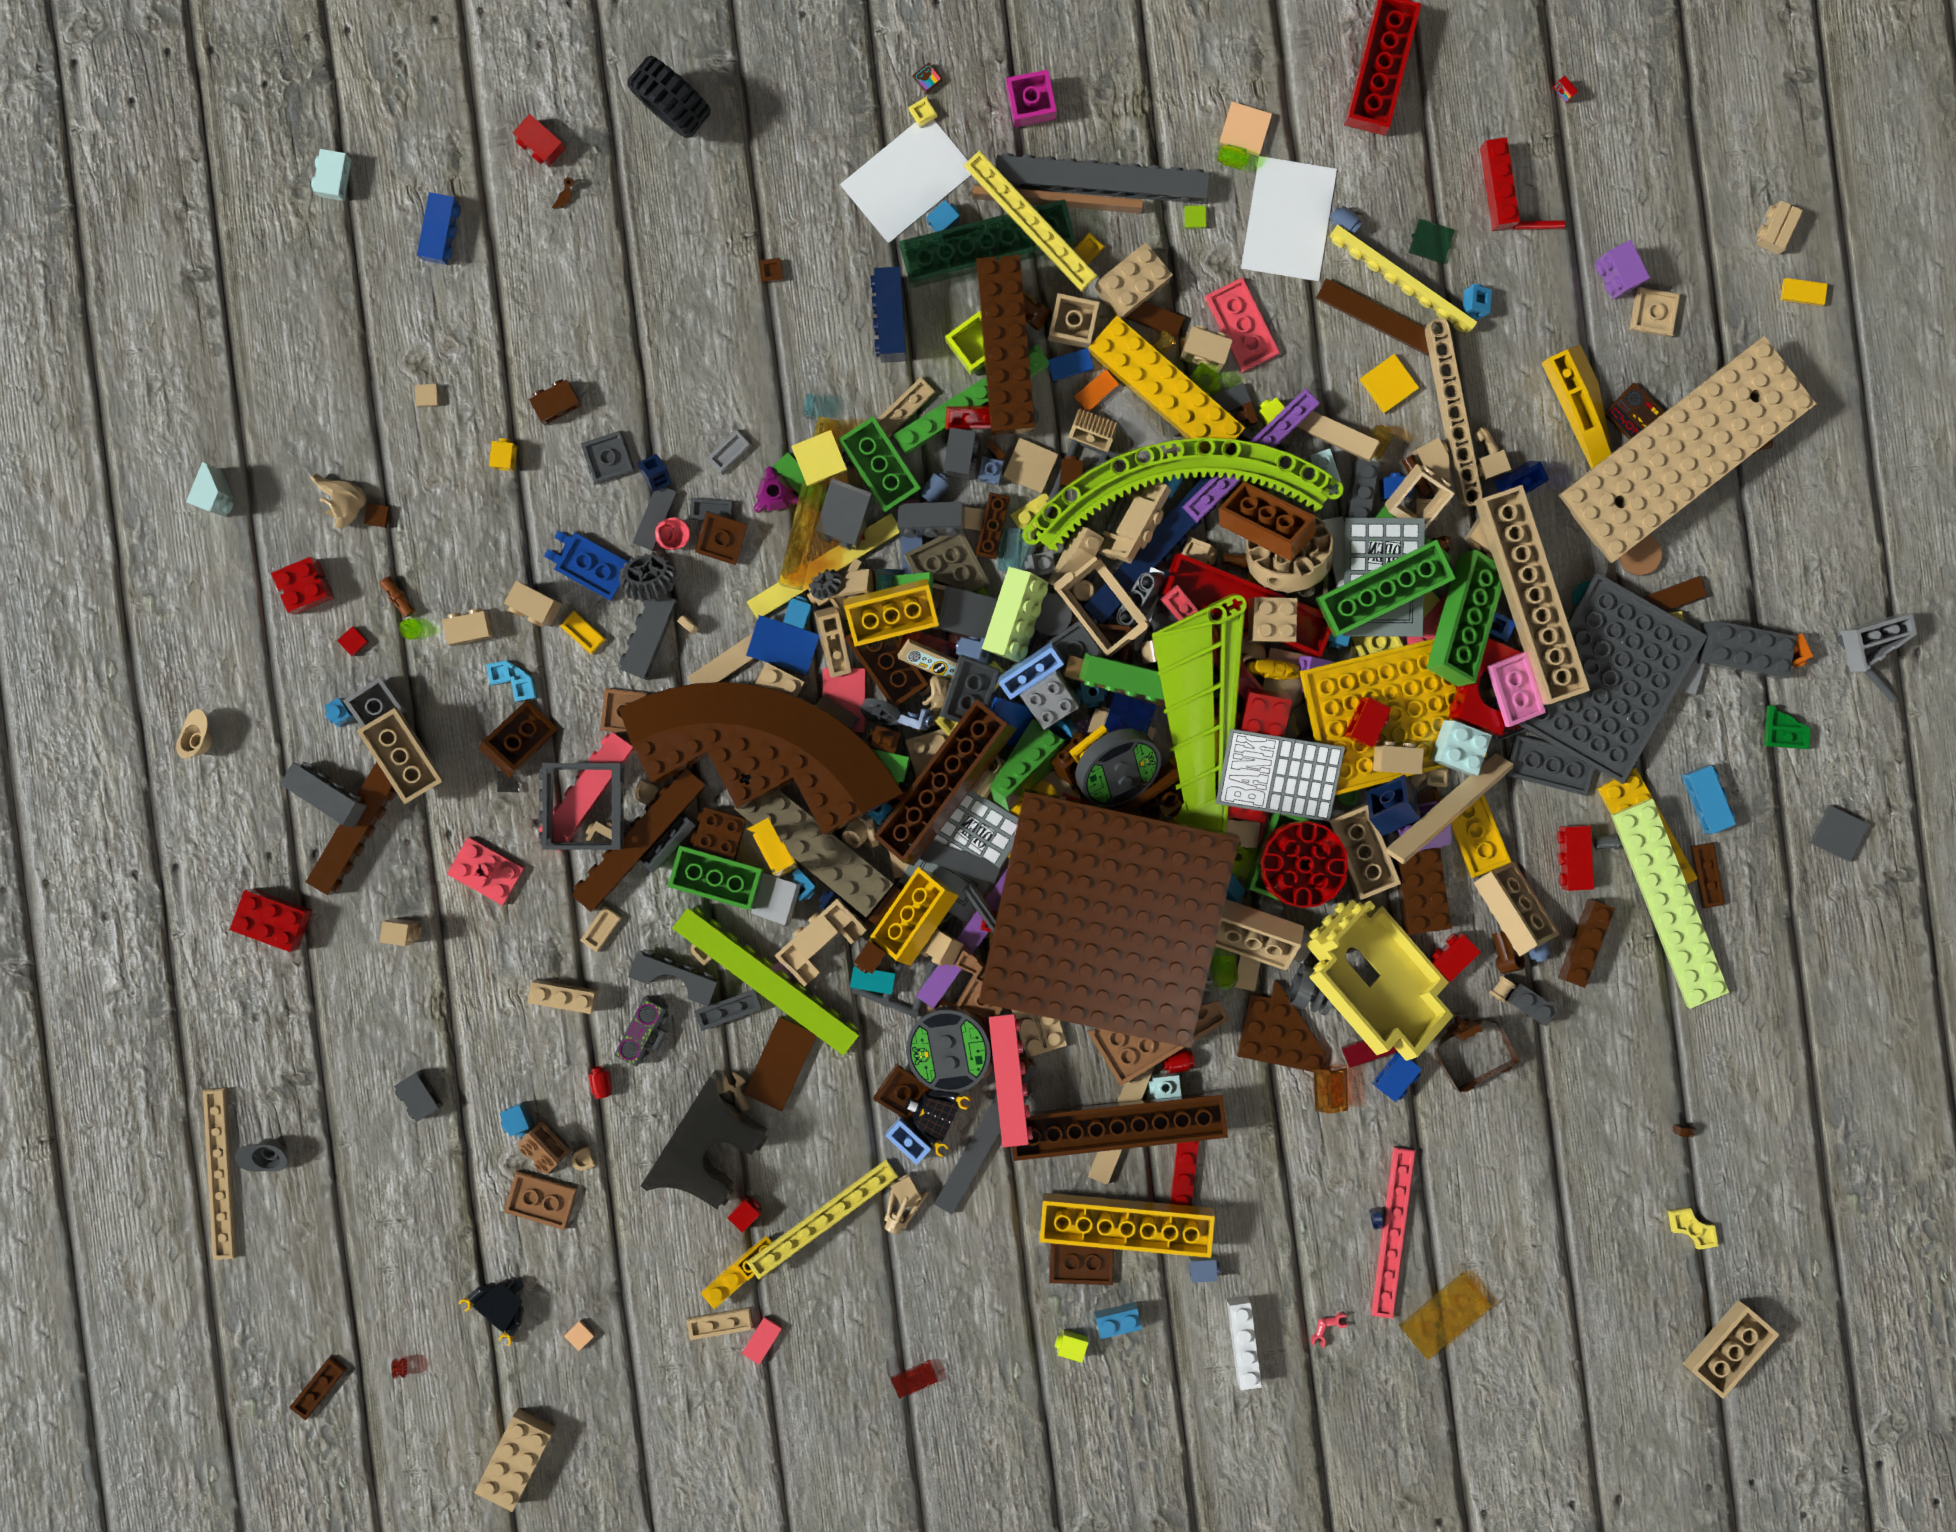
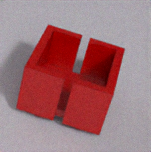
M308 557L271 573L278 591L283 592L280 597L287 613L296 615L335 598L328 581L321 579L326 576L317 558Z

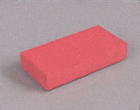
M764 1316L741 1354L760 1365L780 1333L782 1326Z

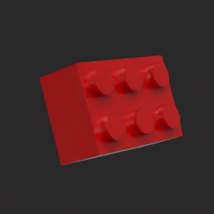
M254 888L246 889L243 891L229 930L279 949L293 952L299 949L313 910Z

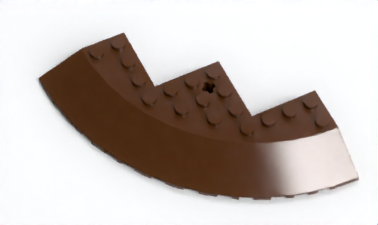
M730 682L695 683L659 691L619 708L631 745L652 783H660L701 759L710 756L736 808L744 809L795 781L823 835H830L904 794L890 770L852 729L813 704L775 689ZM747 775L752 777L749 779L750 784L745 781Z

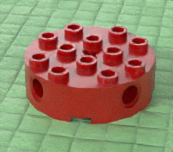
M1309 821L1286 823L1274 830L1262 845L1258 859L1260 878L1268 892L1283 903L1300 908L1320 906L1337 895L1345 884L1347 877V851L1339 836L1324 825ZM1301 860L1306 861V862H1305L1306 868H1301V867H1300V865H1301L1300 861H1301Z

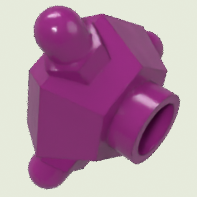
M767 467L765 470L766 475L764 478H761L756 494L757 503L754 505V511L760 513L764 509L765 511H774L788 508L791 503L798 505L801 502V498L794 494V488L781 474L775 473L773 467Z

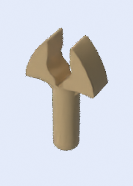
M733 1072L732 1074L736 1079V1084L734 1085L729 1082L726 1075L724 1078V1092H734L742 1110H749L750 1105L741 1089L742 1084L746 1083V1079L737 1072Z

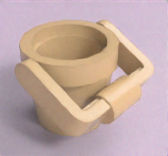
M864 815L848 824L842 834L844 843L851 848H858L862 844L874 848L879 844L878 840L874 838L876 834L875 825L872 818L868 815Z

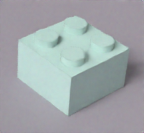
M1444 720L1430 761L1466 775L1478 776L1492 735L1456 721Z

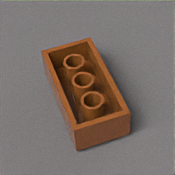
M1245 481L1219 508V525L1289 561H1292L1316 534V516Z

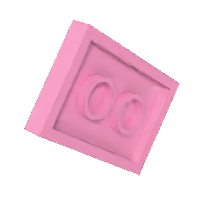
M1521 652L1487 666L1505 727L1514 726L1546 713L1527 652Z

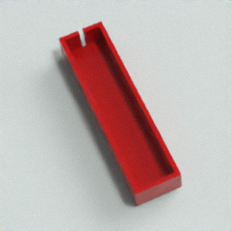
M1181 553L1174 556L1168 571L1172 575L1166 577L1165 585L1159 594L1164 596L1173 587L1178 585L1198 610L1230 594H1240L1247 603L1243 628L1247 631L1249 598H1288ZM1233 599V604L1231 606L1227 607L1225 603L1222 604V606L1225 608L1227 614H1229L1230 612L1227 609L1231 607L1238 609V604L1241 603V601ZM1297 601L1296 642L1277 643L1317 658L1322 656L1331 631L1320 610ZM1214 608L1211 610L1210 615L1220 618L1222 611L1220 608Z

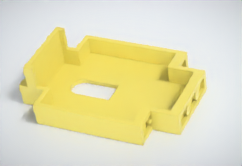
M1353 899L1346 903L1342 901L1335 906L1333 915L1329 914L1321 921L1323 925L1320 928L1317 927L1309 934L1310 939L1305 943L1320 961L1313 967L1315 971L1309 977L1376 1055L1388 1052L1394 1046L1406 1061L1416 1058L1454 1016L1437 997L1449 982L1383 906L1374 909L1376 906L1371 901L1363 904L1361 902L1356 903ZM1348 948L1357 949L1380 975L1370 987L1347 962L1346 951Z

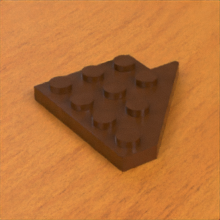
M1273 980L1270 997L1249 993L1236 1055L1242 1058L1321 1073L1325 1053L1296 1008L1289 1004V998L1278 981Z

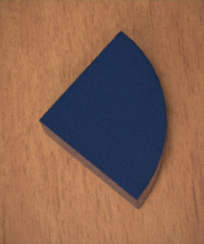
M1377 1207L1370 1209L1369 1213L1373 1229H1382L1383 1219L1381 1211Z

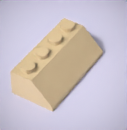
M1515 862L1497 868L1474 882L1478 893L1485 900L1490 912L1495 916L1501 930L1506 934L1513 949L1519 956L1536 949L1560 935Z
M1225 899L1215 946L1287 971L1302 944L1304 926Z

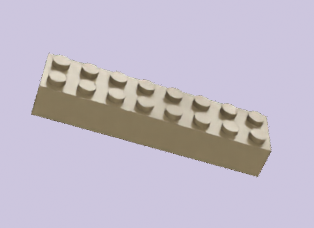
M780 790L769 794L744 809L734 807L737 812L753 825L769 818L781 842L785 843L790 855L866 918L869 917L894 886L891 881L832 833L830 835H823L816 820Z

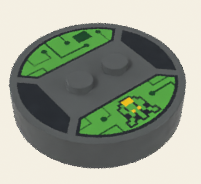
M1137 729L1113 731L1096 740L1084 752L1076 768L1077 785L1091 803L1108 807L1125 804L1142 794L1153 783L1161 766V755L1156 745L1146 733Z
M942 1006L932 1009L917 1021L908 1036L906 1054L909 1066L918 1080L933 1090L955 1093L968 1090L983 1078L990 1066L993 1056L990 1032L984 1022L967 1009L957 1006Z

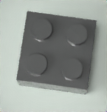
M950 428L943 469L945 477L969 480V475H974L976 459H972L973 454H977L979 438H975L976 432Z

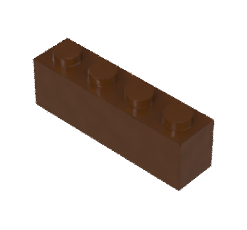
M1587 899L1560 970L1559 979L1583 988L1586 987L1615 908Z

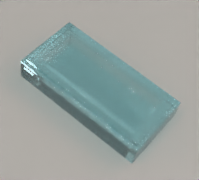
M1003 528L999 547V571H1007L1008 567L1020 570L1023 529Z

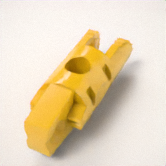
M1260 659L1256 662L1248 663L1246 667L1248 672L1262 675L1264 678L1277 680H1295L1299 678V666L1286 661Z

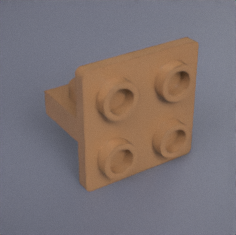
M542 1121L517 1144L520 1152L534 1162V1166L538 1171L544 1172L546 1175L571 1152Z

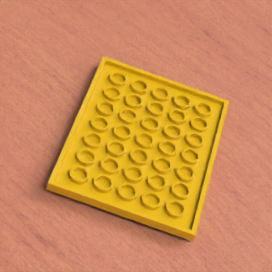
M1435 638L1299 671L1315 742L1345 747L1335 795L1389 782L1404 774L1406 777L1416 775L1373 771L1375 745L1373 748L1364 747L1344 737L1361 697H1369L1391 708L1389 713L1390 719L1383 726L1380 732L1381 738L1377 745H1383V741L1396 742V747H1403V743L1416 744V748L1424 749L1422 773L1445 767L1430 761L1443 721H1455L1448 718L1450 705L1454 701L1457 691L1456 685L1426 669Z

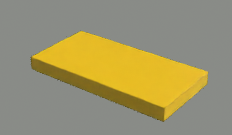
M1483 794L1451 822V831L1471 878L1512 862Z

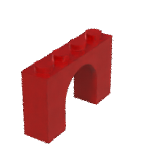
M1488 638L1476 683L1456 686L1457 692L1454 701L1450 705L1448 718L1490 735H1502L1505 727L1500 711L1488 707L1482 701L1478 691V683L1481 675L1487 670L1488 665L1521 652Z

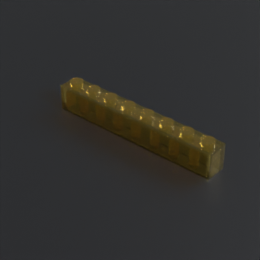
M818 416L814 436L831 430L837 444L841 431L840 422ZM803 478L779 578V584L783 587L803 590L815 540V530L821 514L829 479L807 487Z

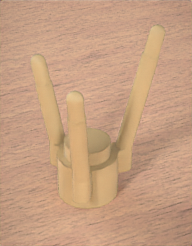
M891 1189L887 1213L884 1218L886 1221L884 1228L896 1235H899L902 1229H906L908 1222L927 1197V1191L924 1192L919 1200L920 1203L914 1206L905 1218L902 1214L909 1198L905 1197L898 1213L893 1212L891 1215L895 1195Z

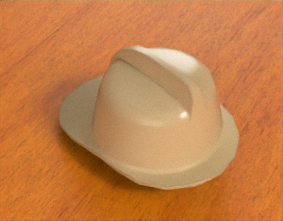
M195 709L188 714L177 740V753L181 758L185 759L192 758L194 755L201 756L211 747L212 736L208 728V718L203 710Z

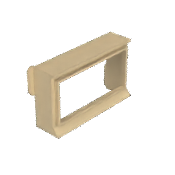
M1094 556L1074 574L1068 572L1054 584V589L1063 598L1106 656L1112 657L1117 651L1152 625L1101 558ZM1094 569L1097 570L1138 623L1134 629L1113 646L1070 591L1073 586Z

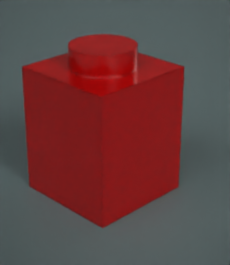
M746 1196L730 1212L727 1219L743 1233L761 1214V1204L754 1197Z

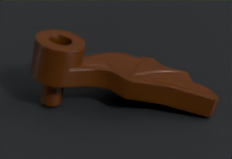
M567 177L564 179L565 188L559 193L558 199L552 206L553 209L563 208L565 204L569 203V199L572 198L570 187L574 185L572 178Z

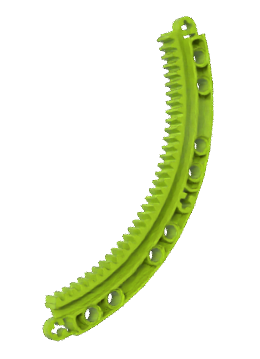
M1212 437L1168 440L1130 450L1089 469L1066 485L1038 511L1025 527L1023 539L1029 545L1037 544L1040 541L1050 550L1058 551L1056 543L1063 544L1062 536L1069 538L1068 530L1074 532V524L1081 526V518L1087 521V513L1094 515L1093 508L1101 510V503L1108 506V499L1116 501V494L1122 498L1124 490L1130 494L1131 487L1139 490L1140 483L1147 487V481L1155 485L1156 478L1160 483H1163L1164 476L1171 481L1172 475L1178 480L1181 473L1185 478L1189 477L1190 472L1194 478L1197 477L1198 472L1201 477H1205L1207 472L1210 477H1214L1216 472L1219 478H1222L1225 473L1226 478L1229 479L1233 474L1236 480H1239L1242 475V480L1246 482L1250 477V482L1256 483L1258 480L1259 485L1263 486L1266 483V487L1271 489L1274 486V490L1278 492L1282 489L1283 494L1287 495L1289 493V497L1293 499L1297 496L1296 501L1300 503L1304 501L1303 505L1306 507L1311 506L1310 510L1313 512L1321 510L1327 498H1339L1343 493V485L1321 468L1290 453L1259 443ZM1203 441H1207L1210 444V450L1207 453L1199 451V445ZM1233 442L1236 446V451L1228 455L1225 452V446ZM1172 444H1175L1176 447L1180 448L1179 451H1176L1175 456L1171 452L1165 453L1166 458H1163L1164 452L1159 446L1164 445V449H1170ZM1146 450L1149 452L1150 458L1147 462L1142 463L1138 460V454ZM1284 456L1290 458V465L1287 468L1280 466V460ZM1119 459L1125 462V468L1120 472L1116 471L1113 467L1115 461ZM1307 467H1311L1314 472L1310 479H1305L1303 476V471ZM1327 484L1332 486L1337 484V494L1332 493L1329 495L1330 490L1325 486ZM1069 489H1074L1077 492L1076 499L1072 501L1067 500L1065 492ZM1050 506H1054L1058 510V514L1054 518H1049L1046 515V509ZM1035 522L1036 526L1044 531L1040 532L1038 530L1036 532L1038 537L1036 540L1034 538L1028 540L1026 532L1034 530L1035 527L1032 524Z

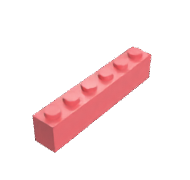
M616 732L607 733L600 743L603 746L598 752L594 751L588 761L590 763L625 764L633 753L634 748L629 741ZM580 770L576 776V779H578L576 784L568 787L563 795L566 798L561 804L557 803L553 808V842H569L611 784L612 770Z
M1015 1014L989 1017L1002 1147L1029 1145V1140L1033 1139L1032 1127L1027 1126V1118H1030L1029 1105H1025L1024 1096H1028L1027 1083H1023L1022 1075L1026 1074L1025 1062H1020V1053H1023L1022 1040H1018L1017 1034L1018 1031H1021L1020 1018L1016 1019Z

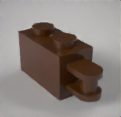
M876 725L875 729L871 728L868 741L871 742L870 746L896 754L902 733Z

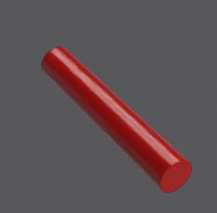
M1565 220L1520 221L1513 229H1564Z

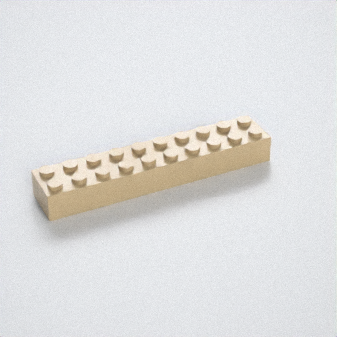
M1523 485L1476 500L1475 504L1523 650L1528 654L1543 704H1552L1590 691Z

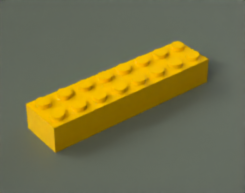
M1117 315L1088 347L1091 356L1164 420L1176 428L1185 438L1212 437L1237 439L1245 430L1241 423ZM1203 441L1200 443L1199 450L1202 453H1207L1210 450L1209 442ZM1230 442L1225 446V452L1229 449L1233 442Z
M1043 1193L1040 1242L1211 1258L1215 1221L1214 1208Z

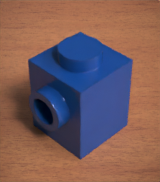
M1391 473L1390 477H1383L1379 480L1381 501H1387L1407 476H1403V473ZM1413 488L1410 490V492L1405 496L1403 500H1406L1411 497L1410 494H1413Z

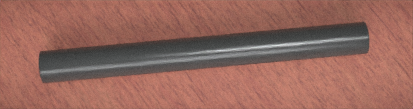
M1840 635L1836 638V641L1845 650L1843 638ZM1872 667L1865 672L1891 703L1899 698Z

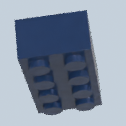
M900 266L874 268V275H870L872 293H876V296H872L873 314H877V318H873L875 336L878 335L879 339H875L876 357H880L881 363L907 361Z

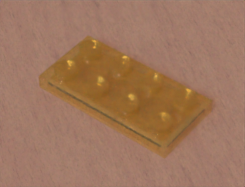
M1462 1272L1402 1322L1399 1327L1423 1356L1429 1360L1492 1305L1469 1277Z

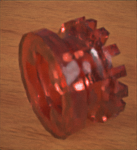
M401 1358L400 1361L393 1359L391 1371L394 1379H397L398 1376H401V1378L406 1377V1358Z

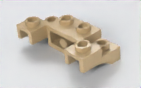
M1147 481V487L1140 483L1139 490L1134 488L1130 494L1126 491L1125 496L1128 500L1132 501V504L1116 530L1118 535L1104 531L1103 536L1106 539L1097 553L1115 561L1119 559L1131 564L1139 548L1144 549L1146 544L1151 541L1156 526L1162 521L1164 514L1162 507L1171 492L1169 486L1160 482H1155V485H1152L1150 481Z
M840 898L836 899L821 914L816 912L808 919L810 924L805 928L802 926L792 934L794 938L774 955L804 987L822 972L811 958L841 932L849 943L853 944L869 930Z

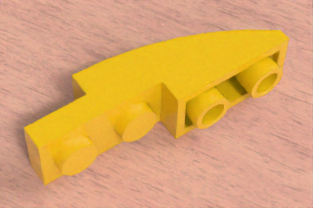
M767 1236L763 1237L738 1257L700 1292L713 1309L717 1308L743 1283L755 1275L746 1261L772 1243Z

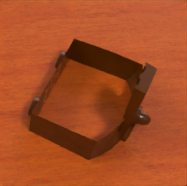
M1459 1016L1454 1018L1455 1023L1447 1028L1448 1032L1441 1038L1433 1053L1453 1088L1460 1093L1474 1089V1085L1499 1072L1504 1073L1511 1070L1513 1065L1520 1062L1501 1023L1487 1019H1462ZM1496 1023L1512 1060L1457 1088L1436 1050L1453 1036L1465 1041L1467 1040L1466 1038L1473 1037L1476 1033L1482 1032L1483 1030L1479 1024Z

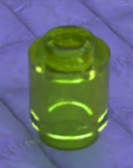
M1221 144L1217 162H1221L1223 166L1241 170L1242 166H1247L1250 154L1246 153V148L1231 144Z

